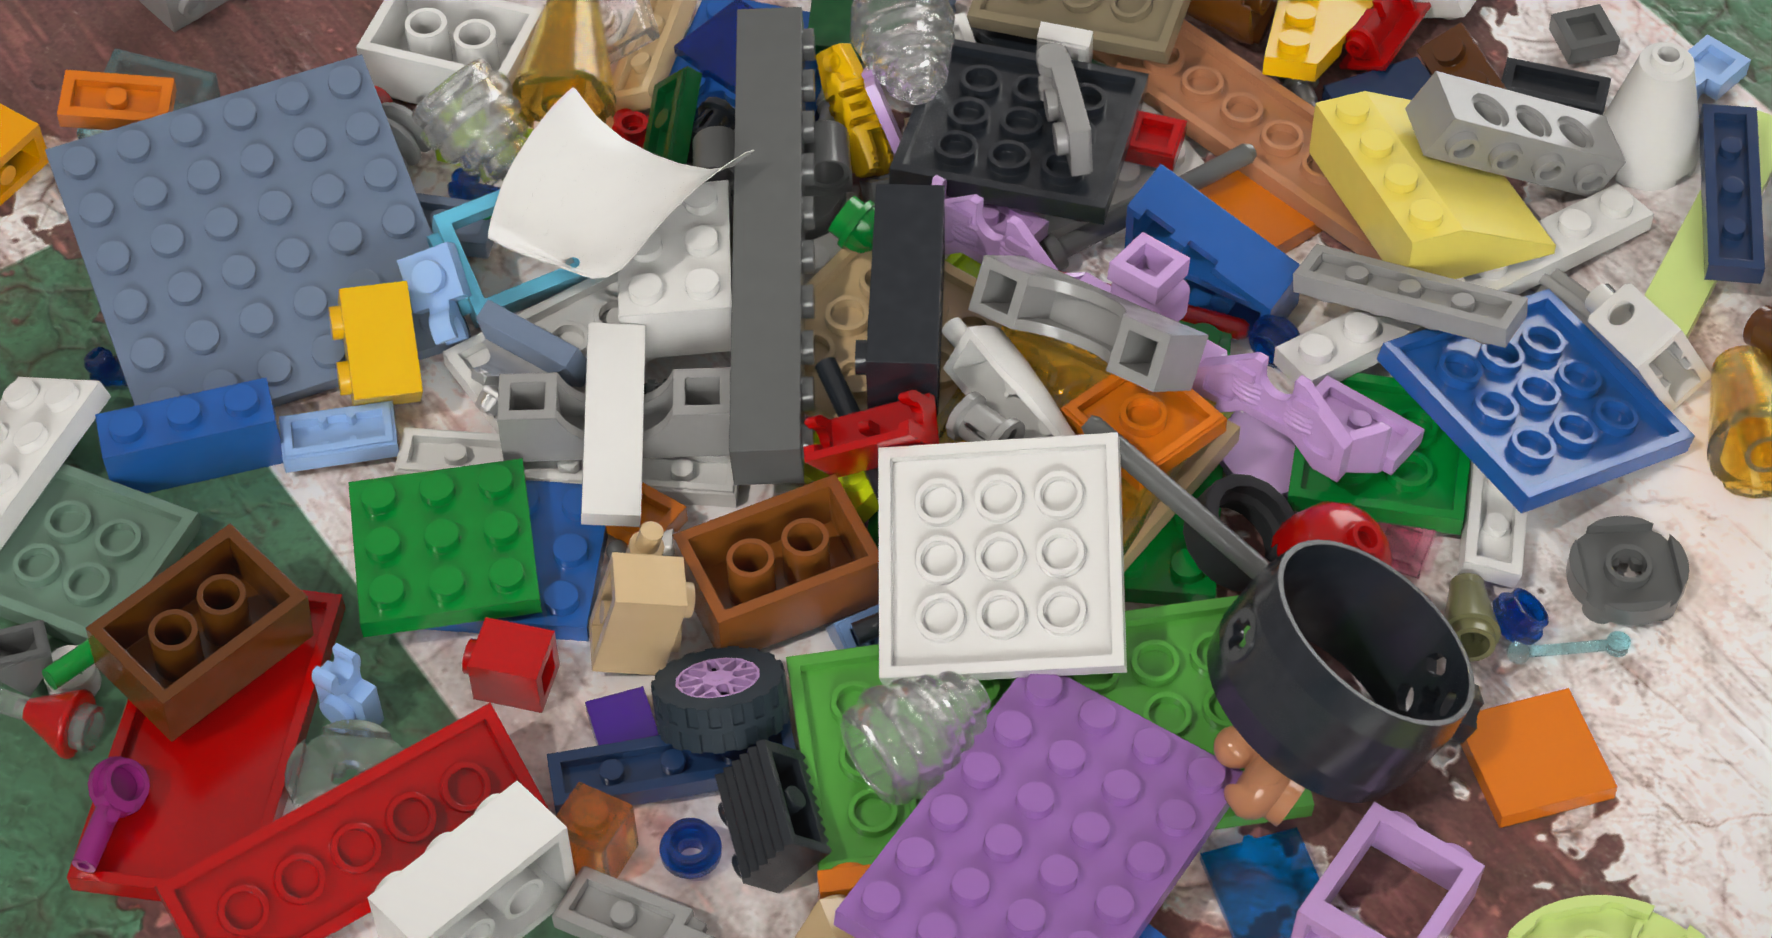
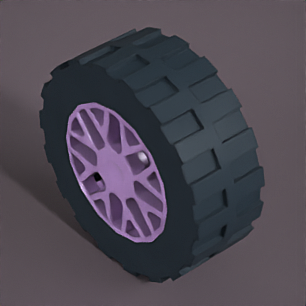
M728 646L727 648L716 649L714 647L697 653L692 652L683 655L684 657L678 660H672L667 663L664 669H659L655 674V680L651 681L658 734H661V740L666 744L670 743L673 745V748L681 751L685 749L691 751V753L713 752L718 754L725 753V751L747 749L748 746L756 744V741L768 740L773 734L777 735L783 730L782 726L787 724L790 719V706L783 663L780 659L776 660L775 655L769 652H761L757 648Z

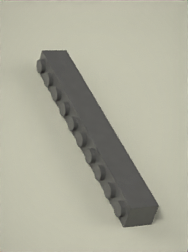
M802 7L737 9L734 159L751 150H754V152L734 166L729 455L734 485L804 483L803 447L815 444L814 429H809L804 423L805 412L815 411L814 376L805 377V365L815 364L814 330H805V319H815L814 284L805 285V274H815L814 240H805V230L815 229L814 196H805V186H815L814 153H805V144H815L814 110L805 111V102H815L814 69H805V61H815L814 28L804 29Z

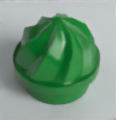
M855 195L847 201L828 229V232L839 239L837 242L839 247L842 249L847 248L860 254L872 250L875 203L871 200L864 203Z

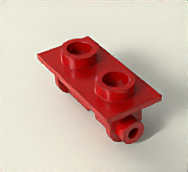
M1373 0L1374 9L1367 8L1355 26L1345 36V48L1348 53L1339 64L1340 69L1365 70L1368 72L1372 70L1385 71L1432 7L1430 2Z

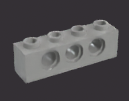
M1439 71L1434 72L1405 108L1423 156L1586 197L1601 191L1626 163L1604 115Z

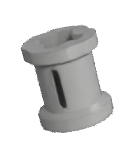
M978 392L967 394L954 407L946 424L947 436L958 442L962 440L975 442L1022 439L1025 435V425L1023 422L1013 417L1006 419L988 407L986 398Z

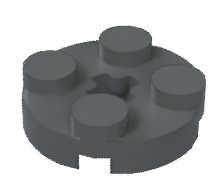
M1633 516L1606 517L1589 525L1586 534L1574 541L1566 566L1568 586L1574 597L1582 604L1584 615L1589 620L1598 624L1612 622L1632 626L1650 624L1671 618L1684 594L1689 577L1688 558L1680 542L1671 534L1668 540L1665 539L1661 534L1652 531L1654 523ZM1619 563H1628L1631 571H1641L1642 574L1637 575L1635 578L1624 577L1617 573Z

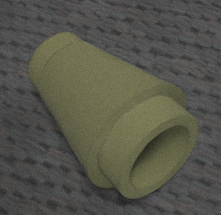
M1473 573L1459 574L1452 578L1449 583L1444 617L1456 632L1461 643H1463L1462 645L1469 661H1480L1490 656L1495 650L1496 644L1501 637V629L1485 588L1484 580L1479 575Z

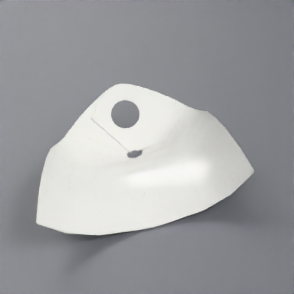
M573 87L551 107L534 128L515 157L503 180L488 230V239L516 253L591 279L610 277L622 270L636 256L655 230L697 188L717 172L735 166L754 152V150L745 152L723 167L714 169L680 164L654 155L619 136L595 115ZM574 257L579 259L580 264L578 267L572 268V266L562 262Z

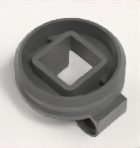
M832 120L816 121L815 144H805V153H814L815 186H805V196H814L815 229L805 230V240H814L828 234L831 223L847 202L846 192H853L849 132L844 125ZM711 126L702 129L694 136L693 166L714 169L723 167L734 160V130L724 126ZM733 166L717 172L706 182L729 180L734 207Z

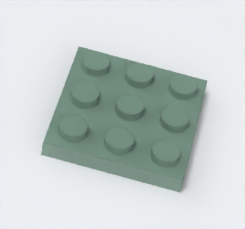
M63 463L0 550V617L18 624L43 620L47 635L73 645H80L88 639L86 632L88 625L181 558L202 528L198 512Z

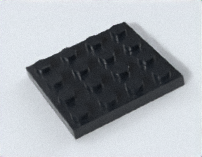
M942 37L890 166L889 184L931 185L933 177L938 175L947 180L946 196L956 198L977 194L984 198V203L1018 209L1024 212L1062 217L1078 222L1104 225L1129 149L1138 113L1141 111L1147 93L1149 74L1071 60L1091 127L1093 172L1091 174L1072 177L1066 155H1056L1052 124L1057 123V121H1047L1044 101L1040 99L1038 91V77L1040 74L1036 62V53Z

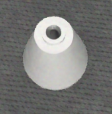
M1659 42L1644 48L1604 113L1626 161L1615 177V181L1623 186L1643 191L1667 190L1676 186L1677 180L1688 174L1690 177L1696 169L1700 158V132L1695 63L1692 55L1685 48L1677 44Z

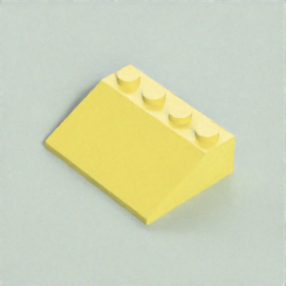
M1363 91L1315 103L1309 153L1383 261L1458 279L1555 254V243L1505 176L1423 156L1405 110L1411 100Z

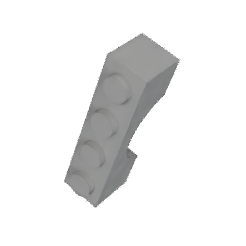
M984 255L968 310L1010 329L1051 337L1087 350L1108 363L1107 372L1152 392L1191 391L1209 336L1025 256Z
M731 367L673 369L670 376L661 386L644 394L642 458L730 456ZM557 372L499 374L497 423L503 460L523 458V462L583 460L585 394L568 385Z

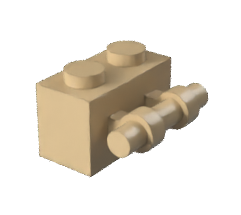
M647 521L643 523L639 532L633 534L630 538L626 553L612 552L589 620L592 671L655 675L659 669L662 670L666 667L671 652L678 653L680 650L683 618H691L694 611L695 586L693 582H686L684 557L662 556L665 548L662 540L664 530L657 522Z

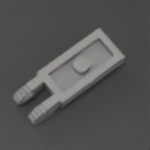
M1049 42L1048 44H1043V46H1039V50H1036V62L1040 74L1038 77V91L1041 101H1044L1047 121H1057V123L1052 124L1056 155H1066L1072 177L1091 174L1093 172L1091 127L1070 54L1062 43Z

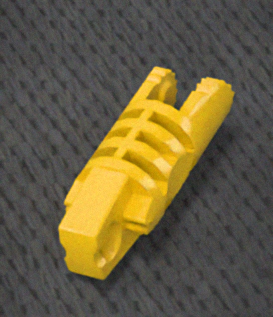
M850 43L833 45L818 53L816 60L824 98L830 105V115L834 117L836 122L844 125L849 132L852 173H855L856 177L860 178L888 174L894 155L891 153V146L865 89L864 79L861 74L864 69Z

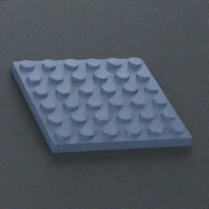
M362 54L45 149L134 406L267 377L274 408L339 387L336 362L346 361L343 339L332 340L328 307L338 306L339 289L403 281L397 260L429 248L426 237L432 234ZM412 310L419 361L441 354L443 351L461 343L458 342L447 346L444 342L436 345L429 328L430 312L414 314ZM463 316L464 322L468 330L469 338H471L470 330L468 328L465 317Z

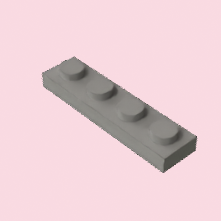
M1320 244L1315 245L1293 273V292L1314 297L1323 302L1337 303L1360 309L1376 316H1386L1413 323L1429 330H1439L1466 337L1482 344H1492L1506 348L1527 317V297Z

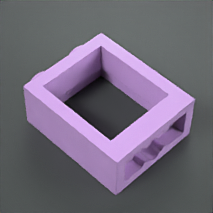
M1374 802L1298 909L1291 938H1387L1331 905V902L1370 846L1448 890V893L1417 938H1447L1475 897L1485 865L1476 861L1463 847L1454 843H1445L1419 828L1416 822L1406 814L1390 811Z

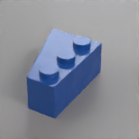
M1162 164L1158 166L1127 205L1124 248L1144 232L1190 257L1188 275L1183 279L1190 287L1188 304L1243 318L1250 324L1247 337L1265 346L1269 344L1299 303L1300 294L1293 292V273L1300 266L1299 263Z

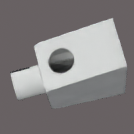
M1601 284L1594 288L1587 296L1585 308L1591 313L1587 322L1598 338L1671 412L1712 377V374L1683 331L1633 284H1624L1617 291L1610 284Z

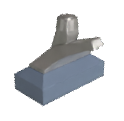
M487 300L476 319L485 337L482 343L489 350L490 359L486 364L472 368L471 379L485 385L475 402V406L481 412L494 418L497 415L499 374L557 372L572 387H583L585 385L587 358L579 348L493 301Z

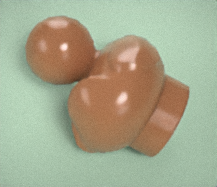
M1234 726L1222 729L1214 740L1213 750L1217 760L1230 769H1245L1236 784L1226 785L1224 789L1226 802L1235 815L1242 819L1257 820L1263 817L1277 827L1293 808L1305 788L1287 778L1265 761L1244 740Z

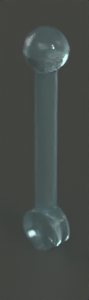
M1614 631L1604 640L1528 646L1523 641H1514L1507 648V657L1515 664L1525 663L1529 657L1607 651V653L1614 657H1623L1629 651L1631 639L1624 632Z

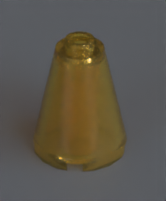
M599 0L546 1L510 89L509 103L512 113L523 124L534 129V122H540L551 107L573 87L595 115L605 124L606 119L610 115L612 118L614 117L616 112V94Z
M1749 345L1735 346L1722 352L1712 365L1707 461L1713 476L1722 481L1724 488L1732 494L1753 499L1772 497V362L1757 347Z

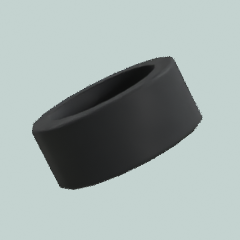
M1230 474L1216 480L1196 499L1219 519V508H1229L1242 514L1255 526L1262 537L1265 559L1271 562L1278 557V544L1271 548L1272 538L1281 524L1292 517L1295 512L1286 498L1268 482L1252 475ZM1184 521L1183 534L1187 550L1198 568L1216 584L1233 591H1244L1253 579Z

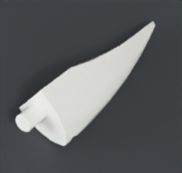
M959 317L949 320L943 326V335L955 348L943 369L965 395L971 392H978L986 398L988 407L1006 419L1013 417L1023 422L1025 425L1024 438L1075 435L1048 390L1002 329L988 325L967 327Z

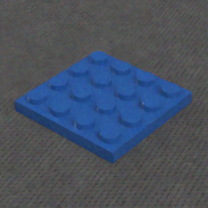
M1550 289L1524 296L1528 298L1527 317L1506 348L1492 344H1482L1473 339L1439 330L1424 329L1384 342L1377 356V361L1521 514L1686 453L1695 438V435Z

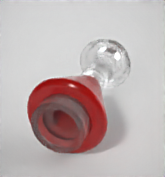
M0 682V714L25 721L60 758L70 759L75 756L77 751L89 753L97 746L105 728L106 713L102 706L96 705L95 697L88 689L31 698L3 689V683Z

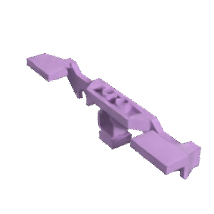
M938 175L933 177L931 185H945V255L963 253L981 264L984 255L1025 256L1058 270L1039 244L1048 235L1049 221L1033 212H1024L1018 209L984 203V198L977 194L956 198L946 196L947 180ZM1144 232L1137 236L1109 262L1107 279L1112 282L1111 285L1087 272L1065 273L1177 322L1187 313L1190 287L1183 279L1188 275L1190 257ZM1209 340L1206 342L1192 389L1220 413L1243 411L1291 438L1311 468L1335 482H1338L1346 472L1379 473L1384 471L1392 475L1422 442L1424 428L1328 375L1316 387L1310 379L1301 375L1295 381L1293 394H1286L1276 389L1269 381L1267 376L1269 356L1262 352L1227 355V350Z

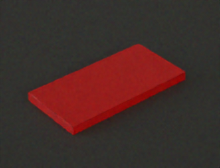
M301 590L308 596L314 635L172 742L129 699L127 700L108 758L122 756L141 764L149 777V793L138 811L118 819L95 872L81 871L71 863L66 877L71 890L162 902L154 886L283 816L318 701L316 687L312 681V671L317 665L322 667L327 660L330 661L332 648L335 645L345 612L342 594ZM93 802L89 814L87 816L77 848L81 842L84 832L96 808Z

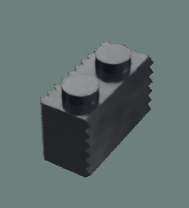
M763 739L756 741V746L747 748L748 753L740 754L739 760L731 761V766L723 768V773L715 774L721 799L718 805V813L723 823L729 829L735 852L732 856V866L736 874L742 879L743 884L780 893L828 856L832 850L826 844L829 839L823 834L826 830L821 824L823 818L817 813L820 808L815 803L817 797L812 793L814 787L809 782L811 776L806 772L809 767L803 762L806 757L799 750Z

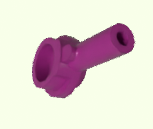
M122 756L109 757L97 763L90 772L88 791L96 808L72 860V865L77 869L88 873L95 872L118 819L135 813L144 804L149 793L150 781L146 770L137 761Z

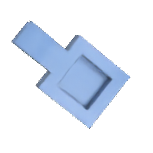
M1707 34L1688 50L1695 63L1697 101L1703 93L1717 101L1747 75L1751 59Z
M444 242L397 260L402 279L408 283L413 313L425 314L430 312L429 328L435 344L439 345L445 342L447 346L469 339L468 330L457 301L472 295L455 243Z
M336 643L332 648L334 661L327 660L322 667L317 665L312 671V681L315 684L320 702L319 708L322 714L334 725L344 729L351 726L370 737L384 721L377 687L361 678L360 656Z

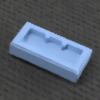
M392 400L279 416L282 459L286 473L398 456L399 444Z

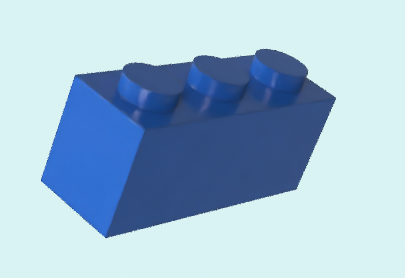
M267 377L95 414L102 459L109 480L146 494L283 463L280 430Z

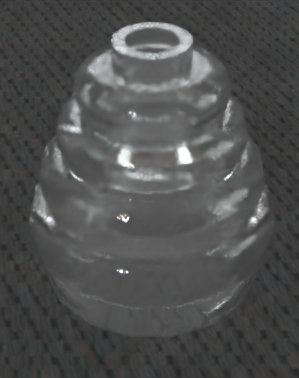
M853 1L850 14L851 26L849 37L866 68L872 70L878 82L884 85L888 93L898 100L906 101L912 105H920L934 99L937 92L947 82V69L950 65L951 51L955 39L953 31L955 14L949 1Z
M484 59L472 61L452 74L431 91L412 112V120L423 129L420 137L432 151L439 150L443 159L451 165L460 163L463 171L468 175L474 176L479 173L483 183L488 186H494L501 181L503 182L515 157L527 140L525 136L529 129L526 121L518 116L522 112V106L519 100L511 94L513 90L511 82L502 72H493L491 65Z
M954 671L941 672L937 677L932 674H924L914 679L908 677L892 680L888 685H875L865 689L859 695L856 705L849 706L844 711L840 721L841 736L848 755L857 771L878 797L891 805H905L913 799H923L930 789H934L942 784L946 772L953 771L959 767L962 759L961 754L967 753L972 749L975 743L974 736L983 734L987 727L986 710L991 707V702L985 688L976 678L970 676L965 679Z

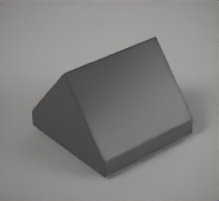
M43 620L0 629V682L30 697L43 678L42 670L53 663Z

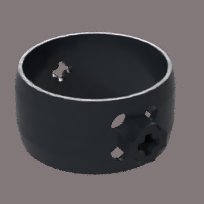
M1330 540L1300 542L1271 561L1229 606L1208 645L1207 667L1212 688L1226 716L1244 740L1265 761L1290 780L1314 793L1342 802H1372L1384 797L1411 780L1449 740L1463 744L1477 729L1478 713L1484 705L1479 685L1474 683V675L1468 655L1456 632L1433 602L1411 581L1385 562L1365 551L1340 542ZM1246 626H1250L1245 635L1246 644L1244 647H1240L1239 644L1244 638V629ZM1307 640L1329 653L1352 673L1370 694L1374 702L1353 689L1331 670L1317 655ZM1444 657L1446 659L1445 672L1442 675L1436 674L1437 660ZM1413 688V702L1407 711L1406 698L1410 689Z

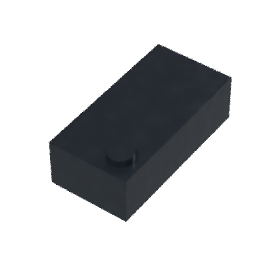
M876 184L867 340H856L855 375H866L867 409L899 401L898 395L900 393L916 390L921 394L930 393L935 396L937 424L939 422L945 273V185Z

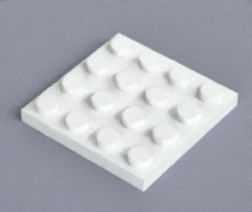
M1118 432L878 448L879 679L883 685L1027 678L1030 674L1070 676L1127 673L1121 455Z

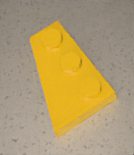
M1278 0L1264 55L1262 74L1315 82L1341 55L1342 46L1346 42L1345 36L1347 32L1355 26L1367 8L1374 9L1373 0Z

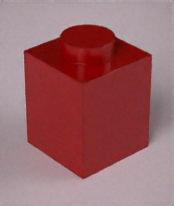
M485 617L478 638H471L467 642L462 660V671L464 674L469 675L473 699L542 713L560 666L555 631Z

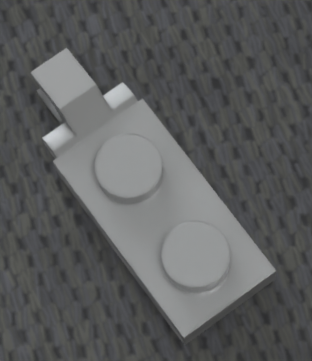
M587 866L581 867L552 915L555 928L579 938H716L706 934L708 930L707 924L694 917L693 909Z

